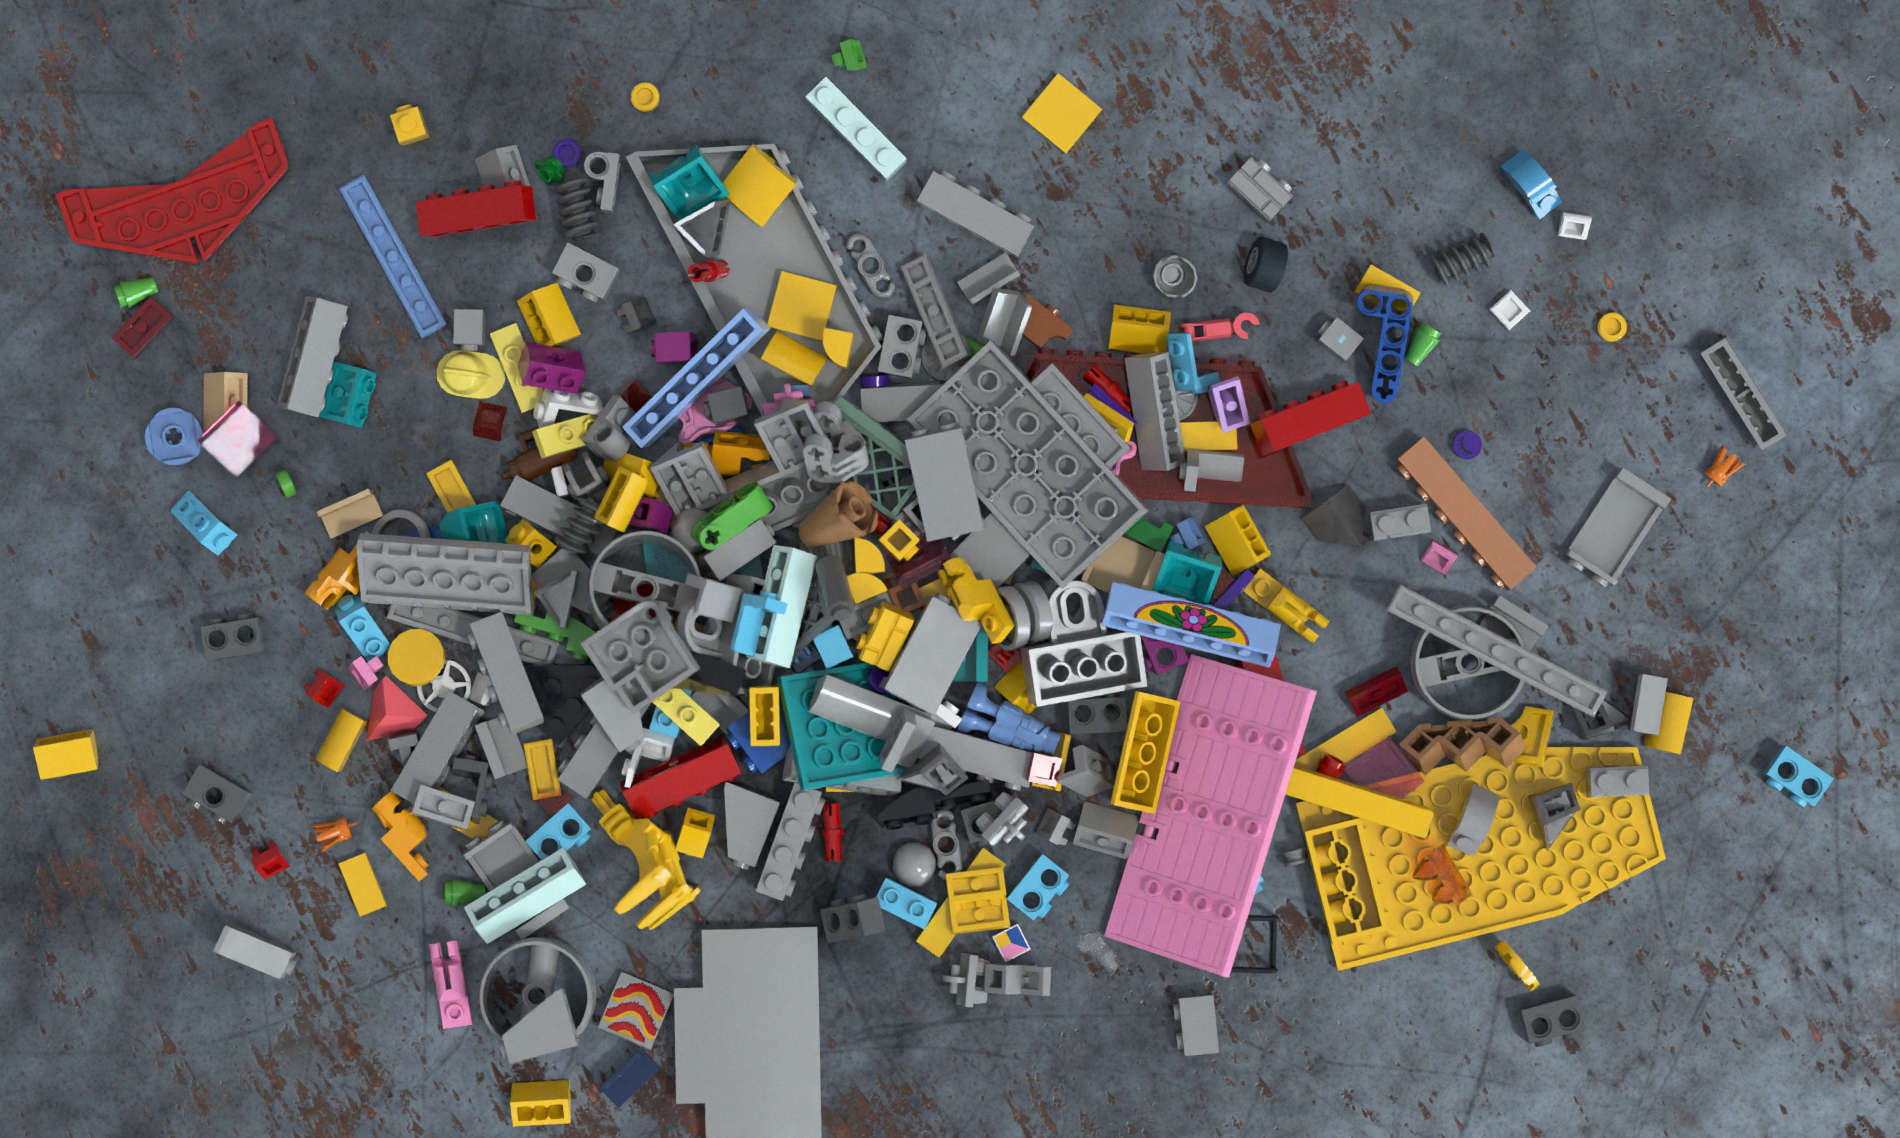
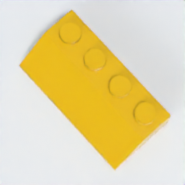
M1135 692L1111 805L1156 814L1180 701L1143 692Z

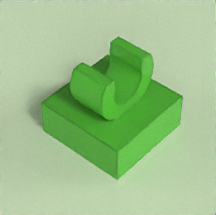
M849 39L840 42L842 52L831 55L834 67L846 66L847 70L850 71L868 68L860 40Z

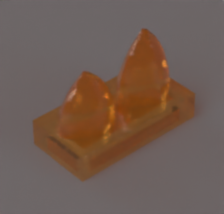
M1443 844L1434 848L1420 861L1414 870L1413 879L1422 881L1441 879V882L1438 883L1433 892L1432 901L1441 904L1455 903V905H1458L1472 894Z

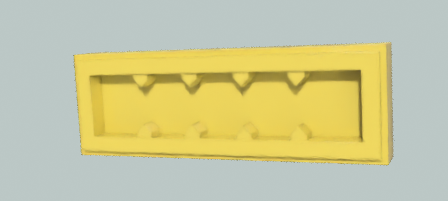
M517 323L490 333V336L522 413H526L534 409L536 402H540L544 389L522 385L518 363L525 342Z
M588 414L534 430L532 433L541 458H547L587 446L582 439L599 415Z
M672 688L653 702L700 746L721 725L682 689Z

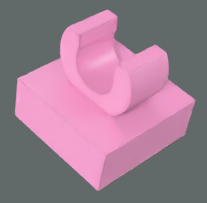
M360 656L349 665L348 670L365 691L378 680L375 673L384 665L377 656L368 663Z

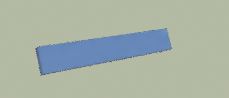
M362 175L340 187L339 190L421 338L424 339L446 327L445 319L366 176Z

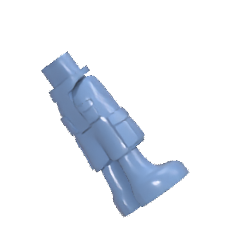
M977 683L967 705L968 708L965 710L959 724L958 731L962 733H969L971 730L989 733V740L1002 745H1012L1020 749L1035 751V753L1042 751L1053 756L1061 737L1060 734L1051 731L1048 725L1045 728L1043 722L1025 713L1019 706L1017 707L1007 701L1001 703V706L995 704L987 697L986 686L982 683ZM975 711L989 714L995 717L996 720L994 722L979 716Z

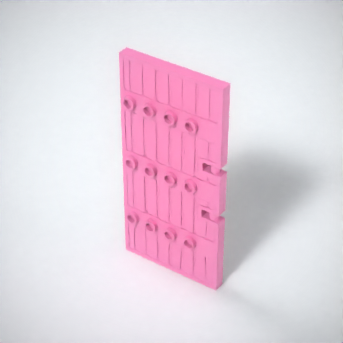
M1193 654L1190 655L1177 701H1180V707L1156 814L1142 811L1139 823L1146 826L1143 835L1135 834L1105 931V937L1229 978L1317 691ZM1177 762H1178V763H1179V767H1178L1177 773L1175 774L1174 771H1175V768H1176V764H1177ZM1158 828V829H1159V832H1158L1157 838H1156V840H1155V839H1154V836H1155L1156 829Z

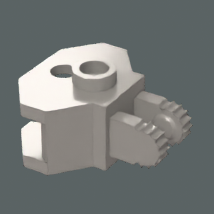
M587 451L582 453L587 467L574 474L567 462L562 465L565 475L570 482L567 488L575 501L579 497L587 499V494L603 500L608 490L606 483L610 479L602 466L597 468Z

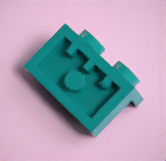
M334 362L332 367L333 376L327 385L325 393V406L320 412L319 417L362 428L368 415V406L372 392L375 389L377 374L362 368Z

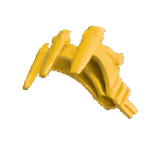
M602 789L600 792H595L593 794L594 797L591 799L603 815L599 823L614 842L632 850L638 861L640 871L639 882L618 902L614 910L619 914L627 912L659 888L660 900L636 924L640 929L648 927L652 930L693 901L702 889L700 885L694 887L686 883L679 863L680 857L678 852L675 851L676 846L673 841V834L669 830H661L648 818L635 819L629 808L622 804L616 805L605 789Z

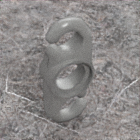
M862 233L853 234L847 240L846 248L851 250L855 241L860 240L864 242V250L861 252L852 251L851 257L856 261L858 270L865 283L876 297L880 299L890 297L895 291L896 284L894 282L889 283L886 291L877 289L878 281H889L891 279L890 274L885 270L882 258L868 236ZM867 258H874L879 262V269L876 273L868 274L863 270L862 264Z
M938 810V819H932L931 823L933 848L938 858L937 866L942 868L945 863L952 862L955 865L953 873L961 872L963 868L960 842L955 832L956 824L951 822L946 828H941L938 825L940 817L945 816L953 820L955 815L950 810ZM944 837L952 838L955 843L954 849L949 853L941 852L938 847L939 841ZM940 870L938 876L946 880V874L948 873Z

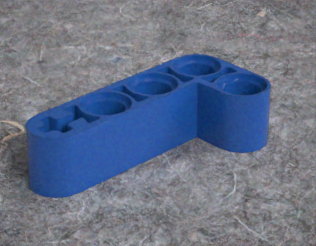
M1369 284L1360 292L1357 300L1358 308L1366 315L1384 318L1372 384V395L1378 402L1389 403L1396 398L1400 386L1414 299L1407 290ZM1366 294H1374L1378 297L1379 303L1368 305L1364 301V296ZM1403 299L1407 303V308L1405 310H1397L1393 307L1392 301ZM1392 326L1399 327L1403 335L1399 338H1393L1388 334L1387 329ZM1387 354H1392L1397 358L1398 363L1394 366H1389L1384 363L1383 357ZM1385 375L1390 376L1388 385L1390 389L1388 393L1383 392L1382 387Z

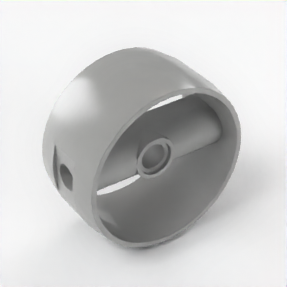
M653 531L628 533L605 546L594 560L587 581L588 608L598 628L601 630L609 623L600 613L595 602L594 593L633 602L636 605L648 599H656L665 606L667 611L680 614L685 603L691 598L698 596L700 589L685 583L604 564L612 554L632 545H656L678 556L685 563L691 574L702 577L695 558L687 548L672 537ZM647 584L652 588L653 593L649 597H642L637 593V587Z
M1473 604L1455 605L1447 608L1454 613L1480 611L1493 616L1512 635L1513 638L1507 640L1526 649L1525 642L1518 629L1501 613L1488 607ZM1422 628L1419 630L1411 650V673L1421 696L1439 712L1460 720L1484 719L1504 710L1520 693L1524 681L1516 677L1509 692L1498 703L1485 710L1463 713L1442 707L1430 696L1425 687L1501 671V669L1476 657V666L1471 670H1465L1461 665V660L1470 653L1462 649L1419 658L1422 644L1429 633Z
M530 937L508 945L494 956L481 978L479 1006L485 1024L500 1042L503 1041L502 1035L506 1032L496 1021L490 1007V980L496 966L506 954L516 948L531 945L525 987L522 993L519 1021L541 1004L531 999L530 992L533 988H541L545 992V1000L554 993L561 951L578 966L586 983L587 1007L584 1017L576 1029L577 1036L584 1031L594 1013L597 994L595 979L590 966L578 951L557 939Z

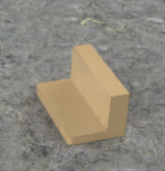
M216 372L204 374L203 429L205 431H247L248 373Z
M366 489L317 511V515L322 518L330 539L341 536L384 515L372 489Z

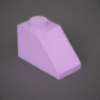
M1238 376L1210 386L1208 394L1213 414L1223 433L1250 424Z

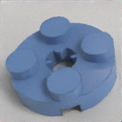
M167 408L159 411L145 430L147 449L157 460L167 465L177 466L190 462L200 454L204 442V432L201 423L192 413L180 408ZM171 429H176L177 433H182V440L179 439L180 443L174 445L173 441L167 440V434H171Z

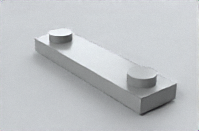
M924 254L900 266L942 368L946 370L970 358L968 349L929 256Z

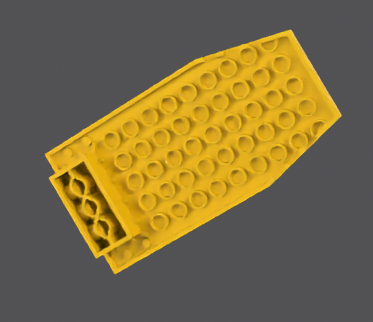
M1547 747L1543 767L1512 762L1505 768L1493 757L1484 755L1467 772L1457 764L1452 763L1433 768L1426 776L1422 772H1416L1362 786L1435 809L1426 838L1305 800L1295 803L1337 970L1340 971L1562 915L1607 889H1611L1622 881L1665 860L1666 857L1650 794L1587 797L1585 768L1642 765L1638 747ZM1572 783L1581 810L1575 812L1547 851L1529 797ZM1473 784L1500 795L1491 827L1474 857L1447 846L1449 837L1460 818L1462 805Z

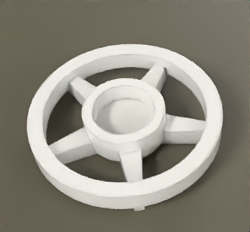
M445 660L446 667L444 673L431 682L433 693L427 700L423 695L422 686H417L420 700L428 709L437 712L438 708L432 706L430 702L436 697L445 698L448 691L454 693L456 688L466 686V693L463 699L467 701L470 696V677L467 671L454 661ZM450 665L462 672L466 682H455L449 676Z

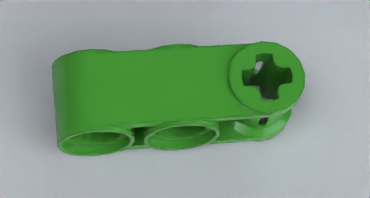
M758 482L748 483L732 497L719 503L712 511L697 520L691 528V536L695 542L701 544L705 549L715 550L735 535L743 532L757 519L767 515L772 510L773 505Z

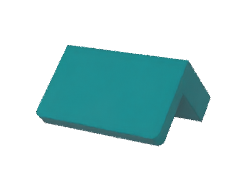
M981 625L966 654V662L961 663L953 679L955 682H988V635L983 625Z

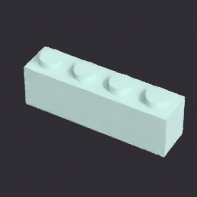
M827 77L806 96V101L886 182L907 163V158Z
M773 545L762 591L776 594V600L788 604L785 615L765 612L755 655H746L747 658L769 665L790 668L817 559L816 555L792 547Z
M561 848L468 904L464 909L475 930L488 944L585 886L586 883L575 862L566 850Z

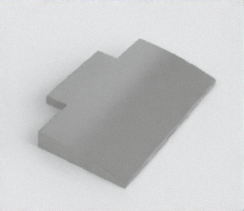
M990 340L907 419L916 430L927 428L928 433L938 431L939 425L956 422V427L963 425L977 497L1062 589L1149 511L1143 502L1111 469L1131 447L1054 363L1049 365L1031 382L994 341Z
M817 926L702 929L703 987L674 988L676 1104L705 1103L706 1138H822Z

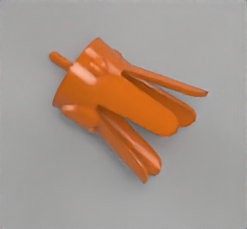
M1722 445L1713 464L1704 472L1711 479L1706 487H1709L1712 482L1722 487L1726 479L1746 463L1739 465L1740 460L1736 459V454H1731L1723 462L1727 450Z
M345 816L332 822L312 824L316 832H323L316 836L317 841H323L321 843L322 853L337 842L353 837L350 827L356 825L357 822L348 824Z

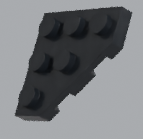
M594 663L523 664L544 719V723L537 725V727L557 745L569 735L590 711V708L579 692L602 677Z

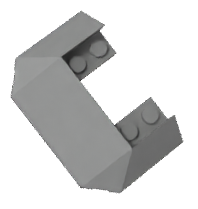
M782 399L781 409L755 419L754 425L773 460L729 479L723 480L703 441L683 450L679 443H676L650 466V469L676 517L678 518L682 511L689 509H698L708 514L719 503L736 494L743 486L756 481L773 505L772 510L760 519L762 522L766 521L774 532L804 520L839 485L837 483L817 482L810 478L807 473L803 456L806 438L812 434H820L826 437L808 401Z

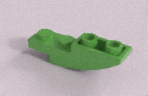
M548 610L545 619L533 615L516 614L514 620L515 623L520 624L519 630L532 634H536L537 629L548 632L547 638L563 642L565 637L569 638L566 650L572 651L571 657L588 661L589 656L581 643L597 632L583 622L570 616L568 628L559 627Z

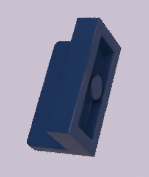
M641 1047L598 1090L600 1093L604 1092L619 1108L656 1074L661 1067Z

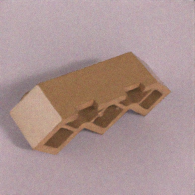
M1491 717L1487 721L1472 722V720L1448 721L1447 724L1433 726L1431 723L1419 724L1399 744L1405 759L1425 776L1445 756L1467 772L1485 752L1507 768L1526 749L1521 733L1501 717Z

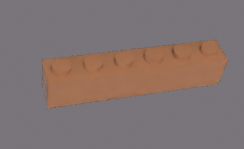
M1425 437L1419 439L1395 460L1399 464L1396 467L1397 471L1405 480L1410 478L1418 486L1415 489L1416 493L1424 502L1428 500L1432 502L1437 508L1433 511L1443 524L1450 523L1455 529L1452 533L1462 546L1466 543L1474 551L1471 554L1472 558L1481 568L1485 565L1493 573L1490 579L1500 590L1503 587L1507 591L1511 590L1537 568Z

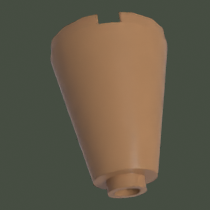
M853 481L837 485L799 524L800 540L807 546L815 548L870 534L875 530L878 523L877 510L873 512L870 505L873 502L870 494L864 487Z

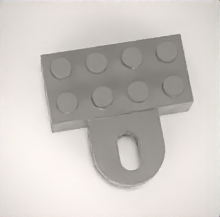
M731 573L728 575L726 584L747 590V594L759 596L760 591L763 590L765 580ZM698 596L691 598L685 603L679 614L677 630L678 635L688 650L746 669V675L737 695L750 698V687L771 685L775 669L774 665L747 658L745 654L730 649L736 626L735 623L694 612ZM699 615L707 617L710 622L709 630L705 634L697 632L694 627L695 619Z
M1073 580L1064 589L1059 585L1055 586L1047 597L1053 617L1049 641L1025 645L1020 648L1028 703L1039 707L1147 687L1140 635L1118 629L1107 630L1106 626H1102L1104 616L1103 602L1097 590L1091 585L1079 580ZM1071 593H1077L1080 599L1082 616L1076 623H1071L1068 619L1066 598Z

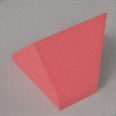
M387 676L381 680L372 693L366 741L414 732L428 716Z

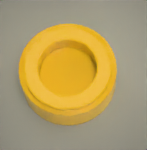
M644 82L633 88L631 102L637 110L650 112L659 104L660 95L654 85Z
M1607 313L1597 323L1599 336L1608 342L1621 339L1627 330L1625 319L1617 313Z

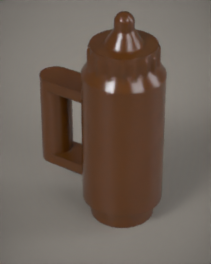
M536 426L517 435L524 452L507 462L509 468L501 475V478L503 480L508 478L514 479L517 475L527 481L533 480L550 472L552 468L562 466L566 462H573L572 458L578 456L577 451L574 449L542 459L537 446L528 449L526 444L535 440L532 432L539 429V426Z

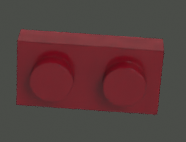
M150 296L116 332L112 339L132 358H135L173 318V315Z
M1396 666L1345 693L1356 717H1359L1407 693L1408 690Z

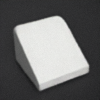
M481 672L477 673L469 696L470 700L484 706H488L491 701L487 686L492 684L488 675L482 676Z

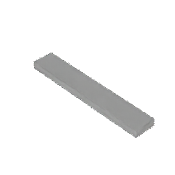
M390 605L386 617L387 619L470 644L467 638V634L471 632L469 624L483 619L455 609ZM508 626L521 661L534 665L554 663L560 642Z

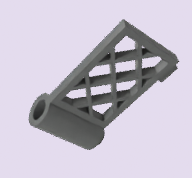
M838 556L824 557L815 564L816 573L812 575L799 633L802 624L805 623L806 626L803 635L799 639L797 637L792 662L796 660L795 655L835 619H847L855 611L842 558ZM816 587L817 590L815 593L814 600L812 601L810 600V597L813 588ZM810 603L812 606L808 619L804 620L808 604ZM820 607H822L824 616L816 623Z

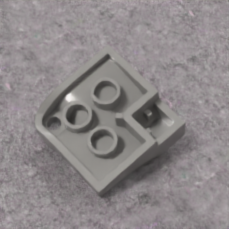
M648 599L636 605L581 643L611 691L618 692L632 715L701 669L674 629L669 612L656 599ZM650 609L655 610L656 618H652L649 615Z

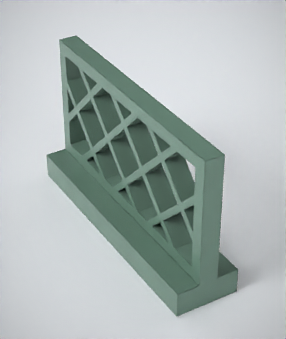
M839 396L834 404L839 407L842 418L845 421H849L853 427L859 430L860 434L863 433L869 440L870 450H867V453H871L873 470L857 473L853 476L854 482L858 483L857 475L874 473L876 490L867 492L869 494L876 493L877 500L871 497L873 502L870 504L891 520H894L916 490L914 482L911 485L901 487L899 483L898 469H911L906 443L847 398ZM873 442H875L881 448L874 449ZM887 451L891 454L893 467L877 469L875 452ZM896 459H898L904 465L897 466ZM894 470L896 487L880 489L877 472ZM901 489H908L902 497ZM897 490L898 503L891 512L882 505L881 492Z

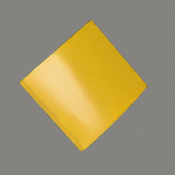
M752 144L724 179L723 183L730 193L726 197L760 227H763L795 187L797 181L776 166L773 158Z
M1003 867L946 874L953 935L1010 928Z

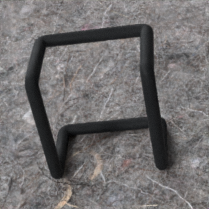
M1275 914L1273 916L1248 915L1246 921H1271L1270 968L1232 967L1231 972L1275 974L1278 972L1276 968L1277 921H1279V917Z

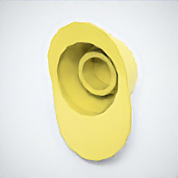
M458 350L446 354L439 361L437 380L441 388L449 394L485 399L496 395L503 388L505 370L501 362L494 356Z

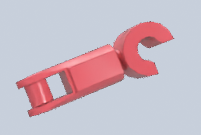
M1244 312L1239 314L1233 322H1230V318L1180 324V328L1183 327L1184 333L1189 332L1191 334L1192 342L1232 337L1231 333H1236L1237 336L1248 339V334L1241 329V323L1244 320H1249L1253 325L1260 323L1255 315ZM1203 325L1204 336L1196 337L1194 326Z

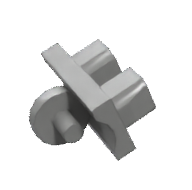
M1003 792L994 803L1003 811L996 820L985 812L976 821L977 826L983 832L981 836L993 846L1001 839L1008 844L1014 836L1018 837L1021 841L1025 838L1020 830L1027 824L1022 816L1029 808L1017 797L1014 799Z
M960 953L959 965L952 964L951 975H942V981L950 982L949 993L956 994L955 1004L973 1007V1004L987 1002V993H984V987L975 986L976 975L985 976V964H990V961L978 958L974 954Z

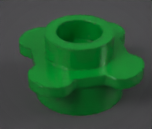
M549 156L544 161L540 159L535 161L538 175L546 184L550 185L553 182L561 183L563 181L564 167L557 158Z

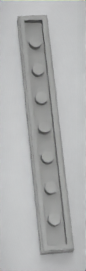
M1399 585L1387 608V611L1592 717H1595L1607 693L1606 690L1402 585Z

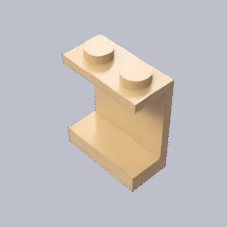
M1121 536L1080 573L1083 575L1080 581L1106 593H1109L1113 582L1119 584L1126 583L1132 587L1149 591L1153 589L1165 554Z

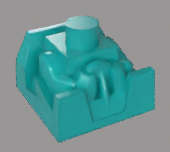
M697 144L689 149L685 157H678L658 175L653 171L649 173L652 186L679 221L730 194L719 174Z
M499 500L458 508L447 513L439 523L443 539L508 544L505 541L508 533Z
M1169 541L1152 590L1174 598H1185L1190 602L1202 605L1209 604L1222 569V557L1211 553L1205 556L1203 553H1197L1188 548L1184 549L1182 544Z

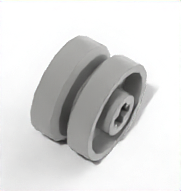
M1028 580L1016 583L1013 586L995 588L1015 625L1001 643H997L1002 649L1013 650L1021 648L1026 644L1033 645L1045 642L1050 637L1053 624L1051 606L1046 593L1038 583Z

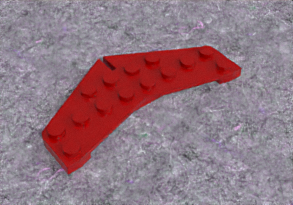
M269 118L252 126L241 137L177 182L160 185L68 189L55 195L69 235L78 244L200 264L191 239L196 238L203 261L206 262L288 169V159L273 118Z

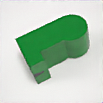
M1140 518L1124 535L1155 551L1161 552L1174 527L1163 522L1161 527L1158 528Z

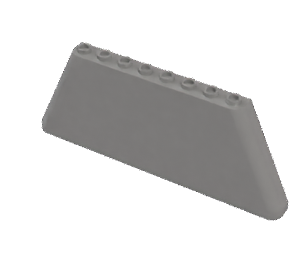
M775 144L755 145L773 158L776 166L797 181L795 187L763 227H760L730 201L720 255L711 258L704 257L673 225L679 220L652 186L649 174L653 171L658 175L675 159L681 156L685 157L689 149L637 151L626 156L688 277L694 276V273L688 274V269L693 264H700V262L708 259L714 261L725 260L728 265L723 266V268H730L729 274L724 278H718L708 283L704 281H691L718 333L743 308L752 307L767 324L781 271L837 285L826 328L853 333L854 342L848 371L837 367L830 360L822 341L781 330L778 331L828 357L813 387H810V398L814 399L815 405L825 401L834 404L839 396H845L882 348L880 342L884 339L876 325L871 327L866 319L871 314L863 300L859 302L856 300L853 292L857 288L850 274L844 277L840 266L844 263L836 249L830 250L826 241L831 238L823 224L818 226L813 216L817 212L810 198L804 201L800 190L804 189L796 173L790 174L786 165L791 162L784 149L778 150ZM751 145L700 148V150L715 168L722 181H724ZM773 328L735 363L761 416H764L762 403L774 402L773 393H780V386H784L787 383H790V386L807 385L761 360L764 351L777 329Z

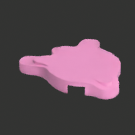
M720 378L679 418L683 423L679 433V441L683 445L685 443H693L702 435L715 434V430L728 431L738 423V421L716 426L713 420L709 421L707 419L703 402L708 401L707 394L736 388L732 383ZM744 392L747 407L750 410L753 400L750 394Z

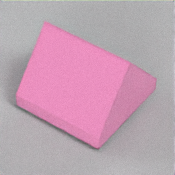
M1432 539L1420 561L1445 575L1457 559L1458 553Z

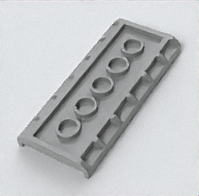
M360 533L357 540V561L361 601L374 604L533 615L535 605H533L531 545Z

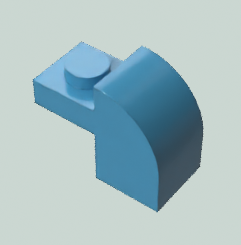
M1524 149L1501 166L1511 185L1523 195L1533 214L1538 219L1543 218L1562 203L1555 190L1557 187L1549 175Z

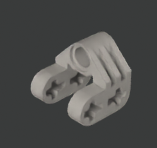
M826 401L818 403L815 406L814 414L826 437L820 434H812L806 438L803 456L807 473L810 478L817 482L841 484L868 466L869 458L865 440L849 421L842 420L841 411L837 405Z

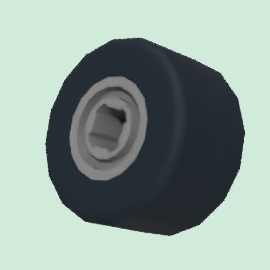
M1262 236L1257 238L1252 244L1245 261L1244 283L1247 286L1269 293L1275 291L1283 278L1287 266V245Z

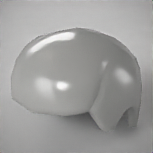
M1167 255L1155 265L1153 279L1155 287L1163 295L1183 298L1195 289L1197 273L1193 263L1185 256Z
M698 509L682 511L674 522L671 531L672 538L685 546L692 555L704 553L707 550L701 544L695 542L691 536L693 524L707 514Z
M907 842L898 848L895 853L892 865L893 874L899 883L909 888L921 887L932 879L936 868V858L930 847L923 843Z

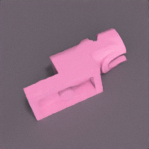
M458 940L447 942L448 954L451 957L449 959L443 957L441 942L429 944L443 1029L473 1024L465 967L462 965Z

